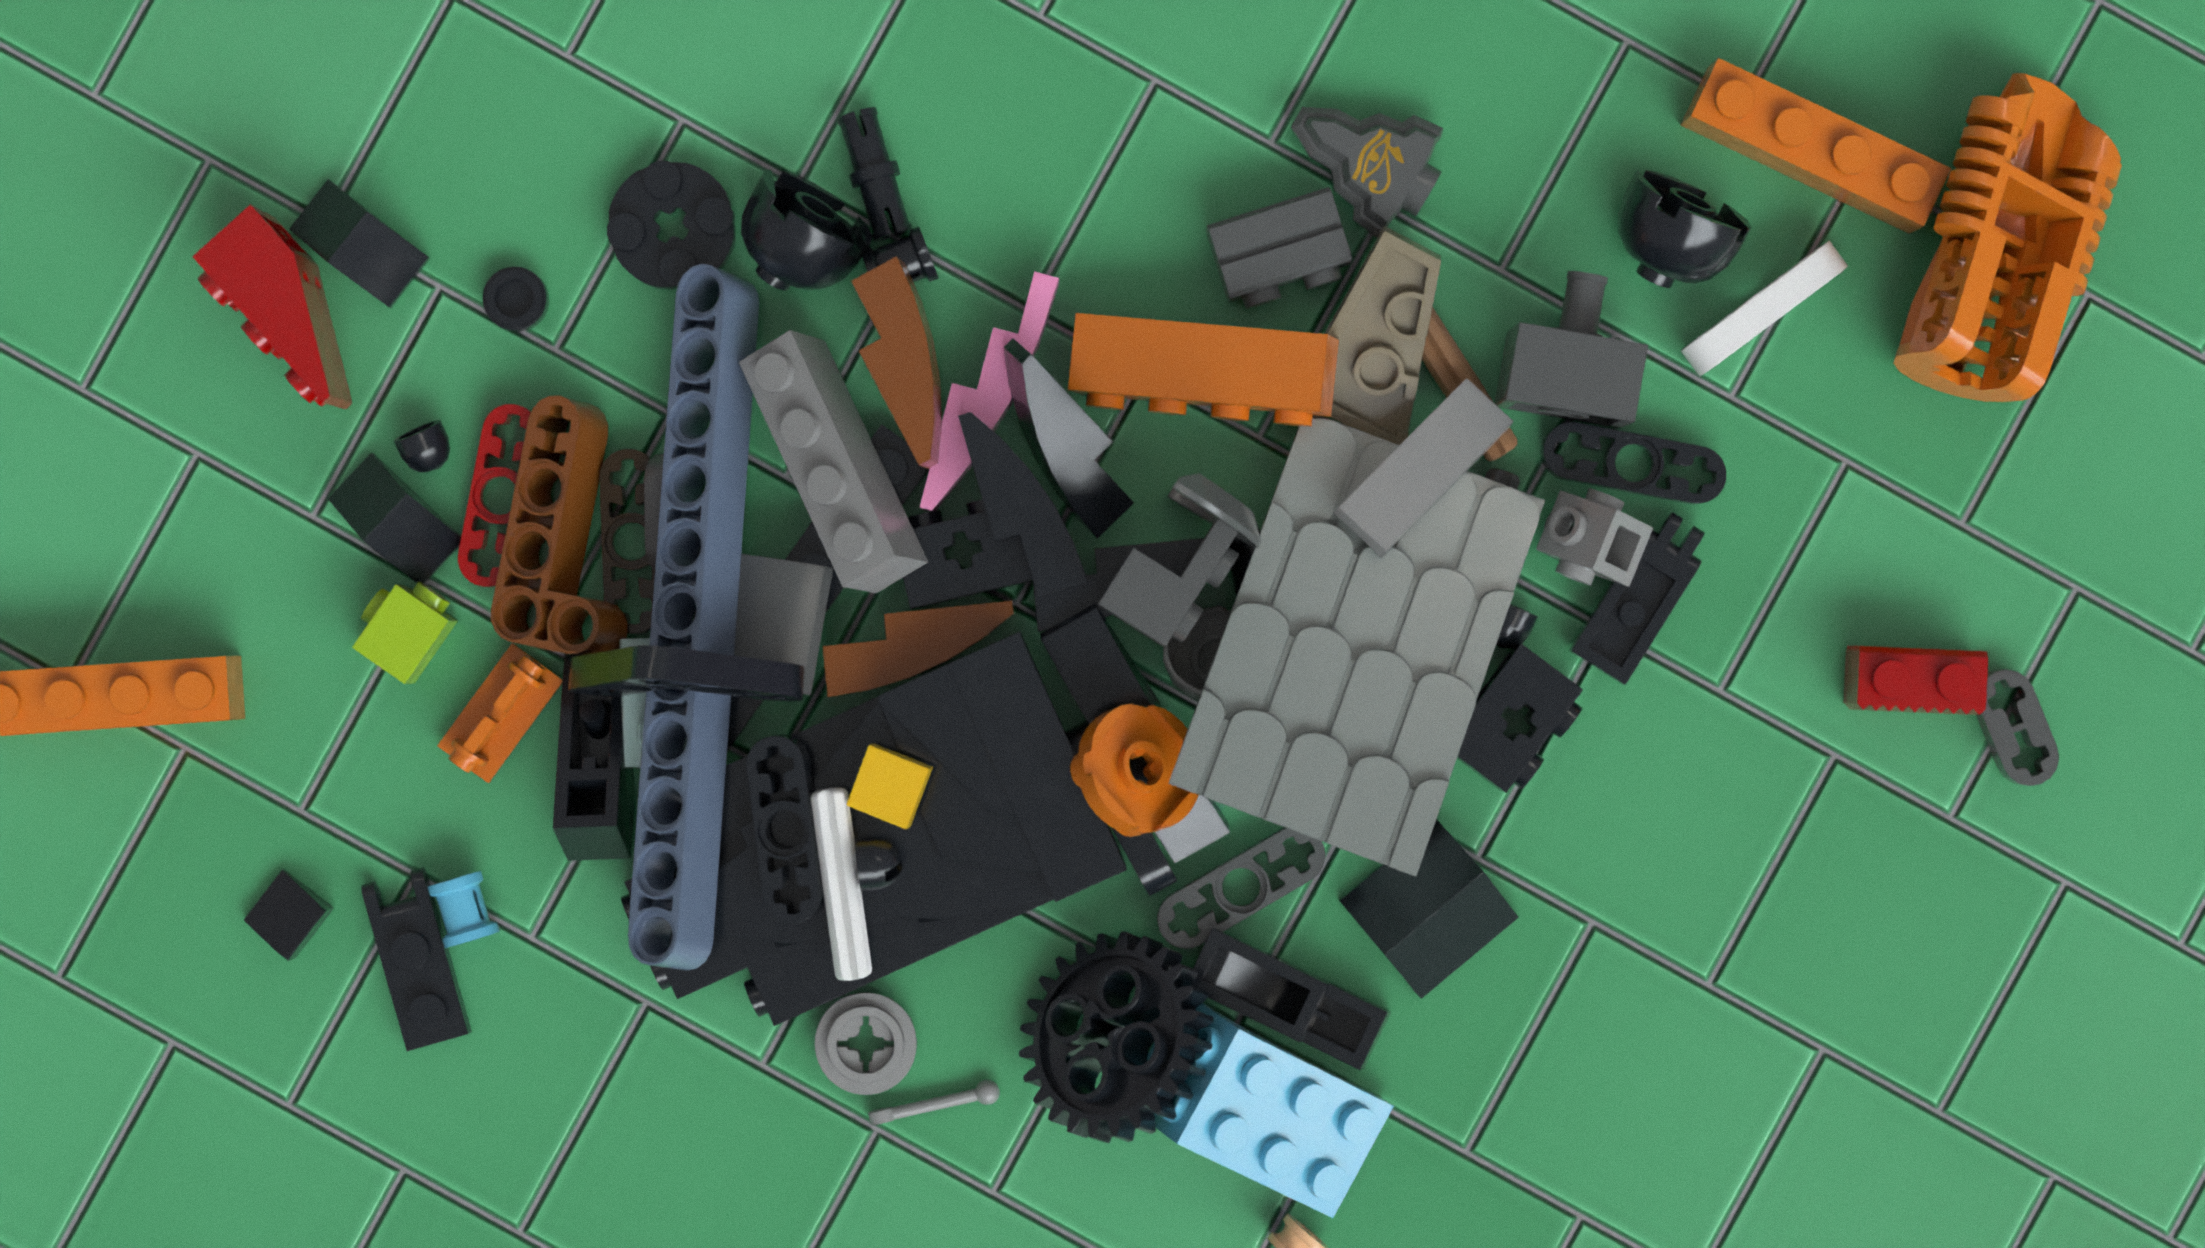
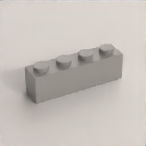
M789 330L739 361L842 587L878 593L927 564L926 555L825 340Z

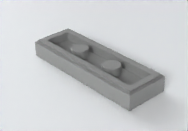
M1466 378L1337 508L1334 514L1382 558L1510 428L1514 421Z

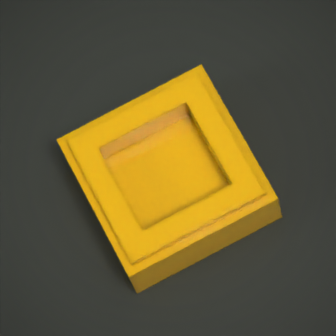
M875 743L869 744L846 806L908 829L912 825L933 767Z

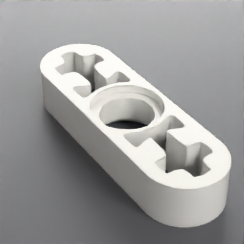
M1827 241L1681 350L1682 354L1699 377L1840 274L1848 267L1847 263L1832 243Z

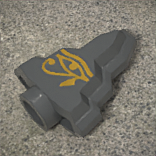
M1302 107L1291 126L1292 131L1308 156L1331 170L1333 190L1353 206V221L1376 238H1378L1384 226H1389L1401 209L1416 217L1442 171L1428 164L1444 129L1415 115L1400 122L1378 113L1359 121L1339 109Z

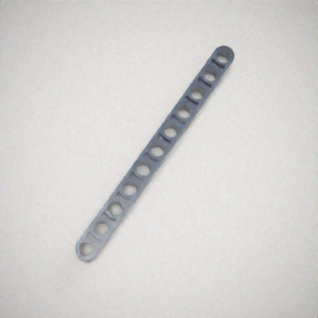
M699 264L686 271L678 282L676 291L650 646H665L734 655L753 392L739 361L756 351L759 298L754 285L748 280L707 264ZM700 546H701L700 554H699V556L697 557V555H698V550H699V548H700ZM695 610H696L695 619H694V621H693V620H692V619H693V615H694V612H695ZM671 688L646 692L628 927L629 948L633 956L643 964L692 970L705 963L712 950L731 696ZM687 737L686 747L683 751L684 741ZM682 802V809H681V813H680V815H679V812H678V811H679L680 803ZM677 867L676 879L674 880L675 868ZM671 932H672V936H673V937H672L671 945L669 946V938H670V934H671Z

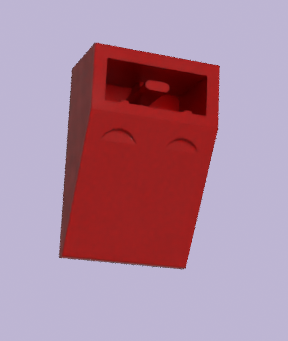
M250 204L192 256L204 270L197 279L220 305L225 307L228 304L234 311L238 312L240 310L248 320L240 327L264 354L268 355L271 352L279 360L283 358L290 365L291 368L284 376L307 402L312 403L315 401L321 407L329 404L346 410L353 403L318 264L274 216Z

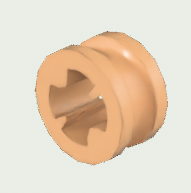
M1288 1213L1283 1218L1285 1223L1284 1229L1279 1233L1272 1231L1267 1237L1276 1248H1329L1304 1224Z

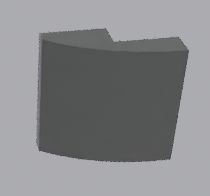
M741 554L734 656L804 666L803 694L811 695L833 568L797 561Z

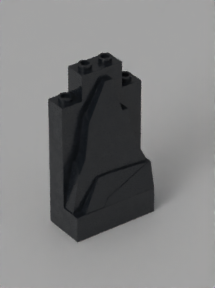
M1022 633L1013 634L792 735L803 743L809 753L814 792L833 787L845 788L849 798L868 745L872 743L933 767L912 825L908 829L901 828L850 807L854 841L869 838L886 839L897 846L901 853L900 861L903 865L900 878L892 886L881 890L862 892L872 964L871 974L865 978L850 981L838 980L836 978L825 903L818 914L799 924L782 923L773 918L767 911L763 902L746 763L748 755L726 765L714 939L711 953L705 963L692 970L651 965L650 967L660 988L665 990L672 987L677 999L748 968L752 979L745 981L744 986L750 1002L759 1017L768 1013L773 1025L776 1026L1052 900L1058 902L1126 871V863L1109 825L1102 821L1090 808L1081 788L1074 783L1071 777L1070 765L1076 754L1047 693V688ZM773 746V756L763 760V768L765 772H775L779 792L774 794L765 793L766 803L769 805L782 799L800 800L798 788L785 792L784 772L794 769L793 757L782 756L779 746ZM682 802L680 803V807H679V811H678V812H679V815H680L681 809H682ZM781 810L771 819L769 826L770 834L778 845L791 848L801 841L804 834V826L797 814L792 811ZM803 853L791 859L773 858L776 870L787 865L789 868L790 882L788 886L779 889L780 899L791 901L794 911H800V902L810 898L811 892L809 886H798L794 866L799 864L808 865L807 854ZM677 867L675 868L674 880L676 879ZM632 878L624 882L629 894L621 897L628 919L630 914ZM671 932L670 938H669V946L671 945V941H672V937H673V936H672V932Z

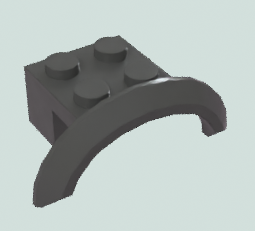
M1200 473L1179 477L1167 496L1212 525L1180 577L1133 548L1098 603L1099 607L1162 647L1167 645L1171 637L1181 643L1184 642L1204 609L1193 602L1206 582L1215 588L1219 587L1239 556V553L1229 547L1234 538L1255 548H1258L1261 544L1253 512Z

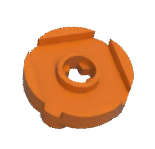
M1126 704L1101 714L1085 730L1079 743L1078 754L1071 761V777L1074 783L1081 788L1090 808L1102 821L1126 837L1157 832L1177 824L1191 811L1198 798V794L1169 784V779L1188 729L1174 714L1165 708L1155 705L1142 707ZM1142 756L1147 762L1143 770L1145 777L1148 779L1146 784L1141 780L1137 781L1133 777L1129 767L1130 759L1133 760Z

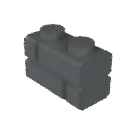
M1330 187L1212 223L1206 227L1207 238L1228 303L1242 299L1245 309L1258 307L1282 298L1279 287L1299 280H1303L1306 290L1343 279L1340 268L1350 265L1352 262V255Z

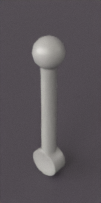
M983 1080L978 1083L975 1089L895 1107L876 1109L868 1112L870 1125L883 1124L895 1119L979 1101L984 1105H991L998 1100L1000 1089L994 1081Z

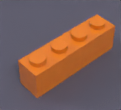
M1720 58L1716 59L1707 68L1680 125L1908 234L1924 227L1951 170L1950 167Z
M1075 313L1068 390L1087 395L1086 406L1094 408L1124 410L1125 399L1149 401L1148 412L1186 415L1187 404L1211 406L1210 417L1249 421L1250 410L1274 412L1273 423L1312 427L1313 415L1331 417L1339 340L1329 334Z
M241 656L0 671V736L245 719Z

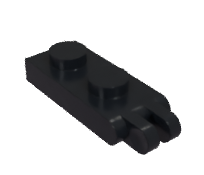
M1673 512L1667 517L1658 533L1652 530L1630 586L1627 587L1613 581L1611 582L1569 649L1571 653L1622 685H1626L1702 563V560L1692 554L1705 532L1696 526H1692L1680 546L1676 545L1671 539L1680 527L1683 518Z

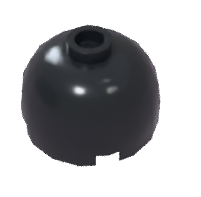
M765 170L754 187L742 214L741 235L749 255L758 264L755 269L756 273L766 283L783 291L788 290L790 286L804 290L822 289L845 279L863 257L871 244L873 236L867 224L860 217L851 226L847 220L835 212L841 210L845 204L835 195L817 184L787 171H782L777 181L773 180L772 171Z
M1646 170L1644 175L1639 171L1635 172L1624 194L1618 212V233L1626 251L1640 262L1636 272L1644 279L1665 288H1671L1674 280L1695 284L1710 280L1728 267L1737 255L1751 229V225L1745 217L1726 203L1723 204L1719 214L1716 213V208L1704 200L1706 192L1674 177Z

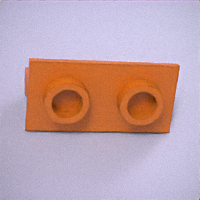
M512 643L437 746L450 755L448 759L467 773L472 771L485 782L490 783L561 686L563 679Z

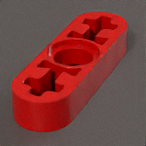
M505 404L495 408L488 414L483 423L459 545L458 565L460 571L468 581L482 587L496 586L499 567H493L490 571V576L485 577L481 575L482 565L472 562L474 549L484 550L486 548L490 532L488 530L476 531L479 517L489 523L508 525L510 512L497 515L489 511L483 501V492L491 480L499 477L508 478L516 484L517 471L505 467L488 468L491 455L504 460L506 440L496 436L498 425H509L512 416H520V427L527 428L531 410L517 404ZM523 441L517 442L514 446L512 457L514 462H520ZM498 532L495 550L497 553L502 554L506 534Z

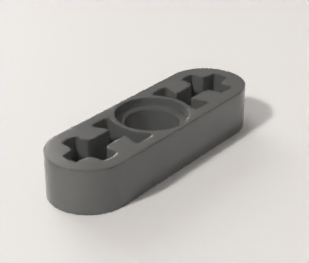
M1284 827L1177 889L1162 901L1158 909L1157 922L1162 936L1170 944L1179 948L1197 947L1206 942L1212 928L1223 932L1311 881L1320 873L1325 863V848L1322 841ZM1293 837L1299 844L1309 841L1313 847V851L1306 856L1309 867L1299 872L1295 866L1288 865L1277 871L1275 874L1284 883L1271 890L1267 873L1261 865L1253 860V857L1266 851L1268 862L1272 863L1286 853L1285 847L1282 844L1286 839ZM1237 868L1251 870L1256 874L1260 883L1257 897L1246 905H1236L1229 902L1222 891L1225 876ZM1211 883L1216 902L1229 916L1216 922L1214 912L1211 910L1197 919L1199 931L1196 934L1189 936L1184 929L1173 932L1168 925L1175 918V912L1172 907L1176 903L1183 901L1185 906L1191 909L1207 901L1198 890Z

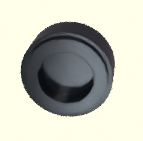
M507 267L492 275L486 283L483 291V305L488 317L496 325L508 331L523 332L534 328L543 320L549 307V294L542 279L532 271L522 267Z

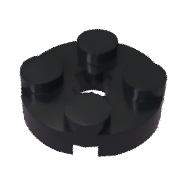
M657 161L644 169L636 171L620 186L609 209L607 236L618 261L636 279L657 289H677L678 282L683 274L693 266L707 264L719 269L723 268L733 251L736 241L735 214L727 192L708 172L688 163ZM676 209H680L687 213L682 223L689 232L683 240L672 236L665 243L658 239L657 236L661 231V227L656 222V219L662 212L671 215Z

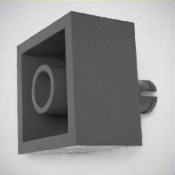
M1568 271V281L1559 327L1550 328L1519 322L1507 331L1494 404L1499 408L1619 429L1635 422L1648 345L1607 338L1597 334L1608 277L1587 272Z

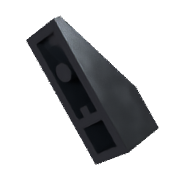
M564 655L553 830L568 861L631 858L634 777L633 767L624 768L621 696H593L569 692L570 658L579 655Z

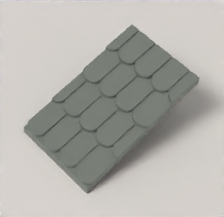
M1313 415L1312 427L1299 426L1259 533L1261 544L1258 548L1254 547L1169 779V784L1416 877L1475 709L1476 700L1514 596V590L1535 534L1545 500L1467 471L1381 558L1334 513L1399 445L1329 418Z

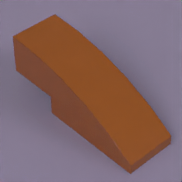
M896 256L851 281L881 339L858 351L919 466L929 469L938 464L942 429L941 382L934 340L922 300L905 263Z
M1013 601L884 614L886 640L822 646L827 696L832 697L873 690L914 677L951 660L987 637L1014 614Z

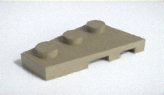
M1386 226L1380 232L1324 334H1329L1339 340L1331 418L1347 426L1400 445L1409 434L1408 430L1418 387L1424 345L1428 334L1441 265V255Z

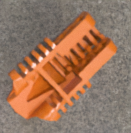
M2014 73L1999 97L1982 95L1974 97L1971 101L1966 118L1969 126L1965 127L1962 131L1959 141L1962 148L1957 149L1953 161L1956 169L1950 172L1946 184L1950 191L1944 192L1940 208L1944 212L1937 215L1933 227L1936 233L1941 235L1943 239L1911 303L1900 345L1893 362L1899 372L1917 383L1953 396L1983 402L2023 401L2035 395L2044 385L2051 369L2071 297L2083 295L2086 290L2088 280L2084 275L2090 273L2094 263V258L2090 253L2096 252L2101 237L2097 232L2102 231L2107 219L2104 210L2109 209L2113 198L2110 189L2115 188L2122 168L2120 163L2121 157L2111 138L2101 128L2090 123L2082 116L2077 103L2052 82L2025 73ZM1994 296H1999L1998 304L1992 301ZM1984 319H1996L1994 329L1989 326H1982ZM1976 341L1991 343L1989 352L1986 353L1975 347ZM1978 364L1985 366L1983 378L1970 371L1964 372L1966 365Z

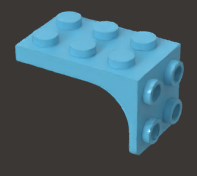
M1202 1003L1196 1008V1011L1212 1016L1214 1022L1198 1030V1037L1212 1043L1213 1046L1211 1050L1197 1052L1194 1061L1200 1064L1206 1070L1204 1076L1188 1074L1185 1083L1191 1089L1194 1095L1193 1098L1190 1100L1175 1095L1171 1101L1177 1117L1172 1120L1155 1113L1156 1128L1176 1144L1334 1218L1394 1106L1381 1097L1261 1038ZM1155 1043L1147 1055V1061L1154 1052Z

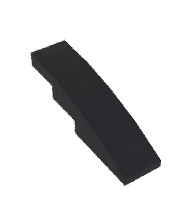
M1096 603L1040 634L1041 641L1089 725L1101 714L1121 705L1133 704L1142 707L1155 705L1161 707L1158 698ZM1142 756L1133 760L1130 759L1129 767L1133 777L1137 781L1141 780L1146 784L1148 779L1145 777L1143 770L1147 762ZM1198 795L1193 808L1180 822L1155 833L1174 863H1177L1229 834L1230 830L1228 821L1215 801Z

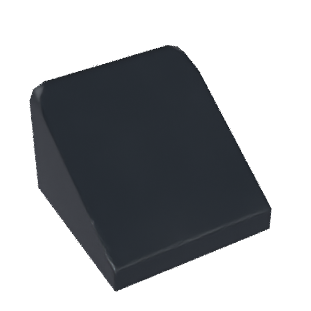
M283 869L245 917L244 921L279 955L290 961L299 955L334 907Z

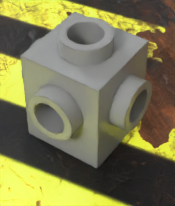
M1589 488L1586 497L1582 498L1560 490L1553 509L1546 519L1544 531L1536 550L1558 560L1559 563L1555 572L1577 582L1591 586L1596 575L1629 587L1653 527L1622 512L1625 502L1606 493Z

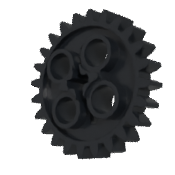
M1121 931L1118 939L1103 933L1098 934L1096 948L1080 941L1075 944L1076 962L1058 956L1055 960L1060 976L1056 980L1045 976L1039 978L1041 986L1047 992L1044 1000L1028 999L1027 1005L1038 1013L1036 1022H1028L1020 1026L1022 1032L1034 1036L1033 1044L1019 1051V1057L1033 1061L1036 1065L1023 1077L1024 1082L1041 1087L1033 1099L1034 1103L1051 1109L1048 1119L1051 1122L1066 1126L1067 1132L1084 1138L1089 1136V1138L1104 1143H1110L1112 1137L1131 1142L1134 1138L1135 1128L1150 1134L1155 1133V1113L1172 1120L1176 1118V1111L1171 1100L1175 1095L1190 1100L1193 1098L1194 1095L1185 1083L1188 1074L1194 1076L1205 1075L1206 1070L1194 1061L1197 1052L1211 1050L1213 1046L1212 1043L1198 1037V1030L1214 1022L1212 1016L1196 1011V1008L1209 997L1207 991L1191 986L1198 972L1193 968L1180 964L1183 955L1163 947V943L1146 936L1140 938ZM1136 986L1134 997L1129 1003L1130 992ZM1083 1015L1084 1017H1083L1082 1025L1080 1026L1079 1030L1077 1031L1078 1021L1080 1020L1081 1016ZM1155 1043L1154 1052L1147 1061L1148 1050ZM1102 1071L1101 1081L1095 1089L1096 1079Z

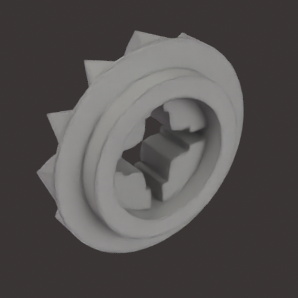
M870 992L852 994L834 1003L821 1018L815 1035L816 1057L824 1074L839 1088L859 1095L881 1093L897 1085L909 1072L917 1050V1037L911 1017L892 998ZM864 1016H869V1025L872 1026L874 1036L884 1037V1041H894V1045H885L884 1048L874 1050L872 1060L869 1061V1070H864V1060H861V1054L858 1049L849 1048V1045L838 1044V1041H847L849 1037L859 1035L861 1026L864 1024Z

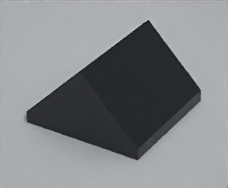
M1437 819L1416 877L1382 864L1339 900L1421 999L1519 918L1483 870Z

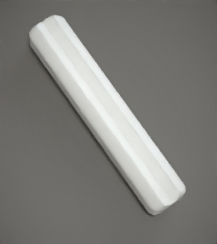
M833 787L820 789L812 793L810 800L834 973L838 980L850 981L862 979L871 974L872 964L862 892L858 877L850 807L846 806L849 799L848 792L845 788Z

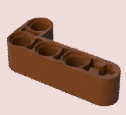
M556 395L540 400L532 408L527 423L491 606V622L494 630L501 638L517 644L579 656L619 649L620 639H626L628 633L627 620L617 605L608 601L577 595L599 485L600 470L603 465L608 439V422L605 414L592 404ZM571 422L570 430L566 433L567 425ZM560 454L566 455L565 463L559 462ZM559 478L561 492L559 498L553 503L551 489L554 482ZM547 540L549 555L546 562L541 566L539 551L542 544ZM534 603L536 619L533 626L529 629L527 625V612ZM590 614L593 620V630L590 637L585 641L582 634V626L585 618Z

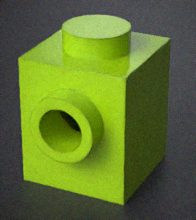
M418 581L413 589L407 585L395 584L391 592L384 588L380 589L367 605L361 620L368 625L352 648L402 683L415 684L458 621L445 612L450 602L422 582Z

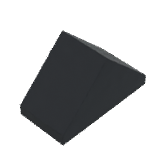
M329 179L289 228L326 262L389 308H392L430 259Z
M370 453L328 498L366 544L416 583L419 581L425 584L459 548L461 535L374 453Z

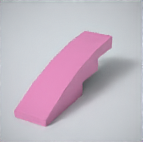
M1034 271L1018 333L993 327L977 389L954 383L951 384L942 419L938 464L929 468L920 503L922 510L936 511L973 466L958 416L971 412L995 432L1011 407L1013 398L1008 383L1004 346L1013 338L1035 356L1060 284L1058 277Z

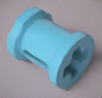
M481 871L427 886L430 896L437 899L447 935L442 938L444 948L500 932L498 923L490 921L479 885L484 880Z

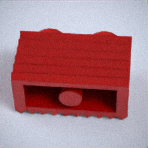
M1847 646L1844 704L1853 710L1980 715L1986 710L1987 651Z

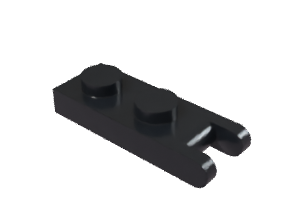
M425 868L410 872L411 883L416 896L383 905L381 893L375 881L361 886L363 899L407 1051L472 1032L448 948H444L442 938L445 935L435 899L430 896L427 886H430V882Z

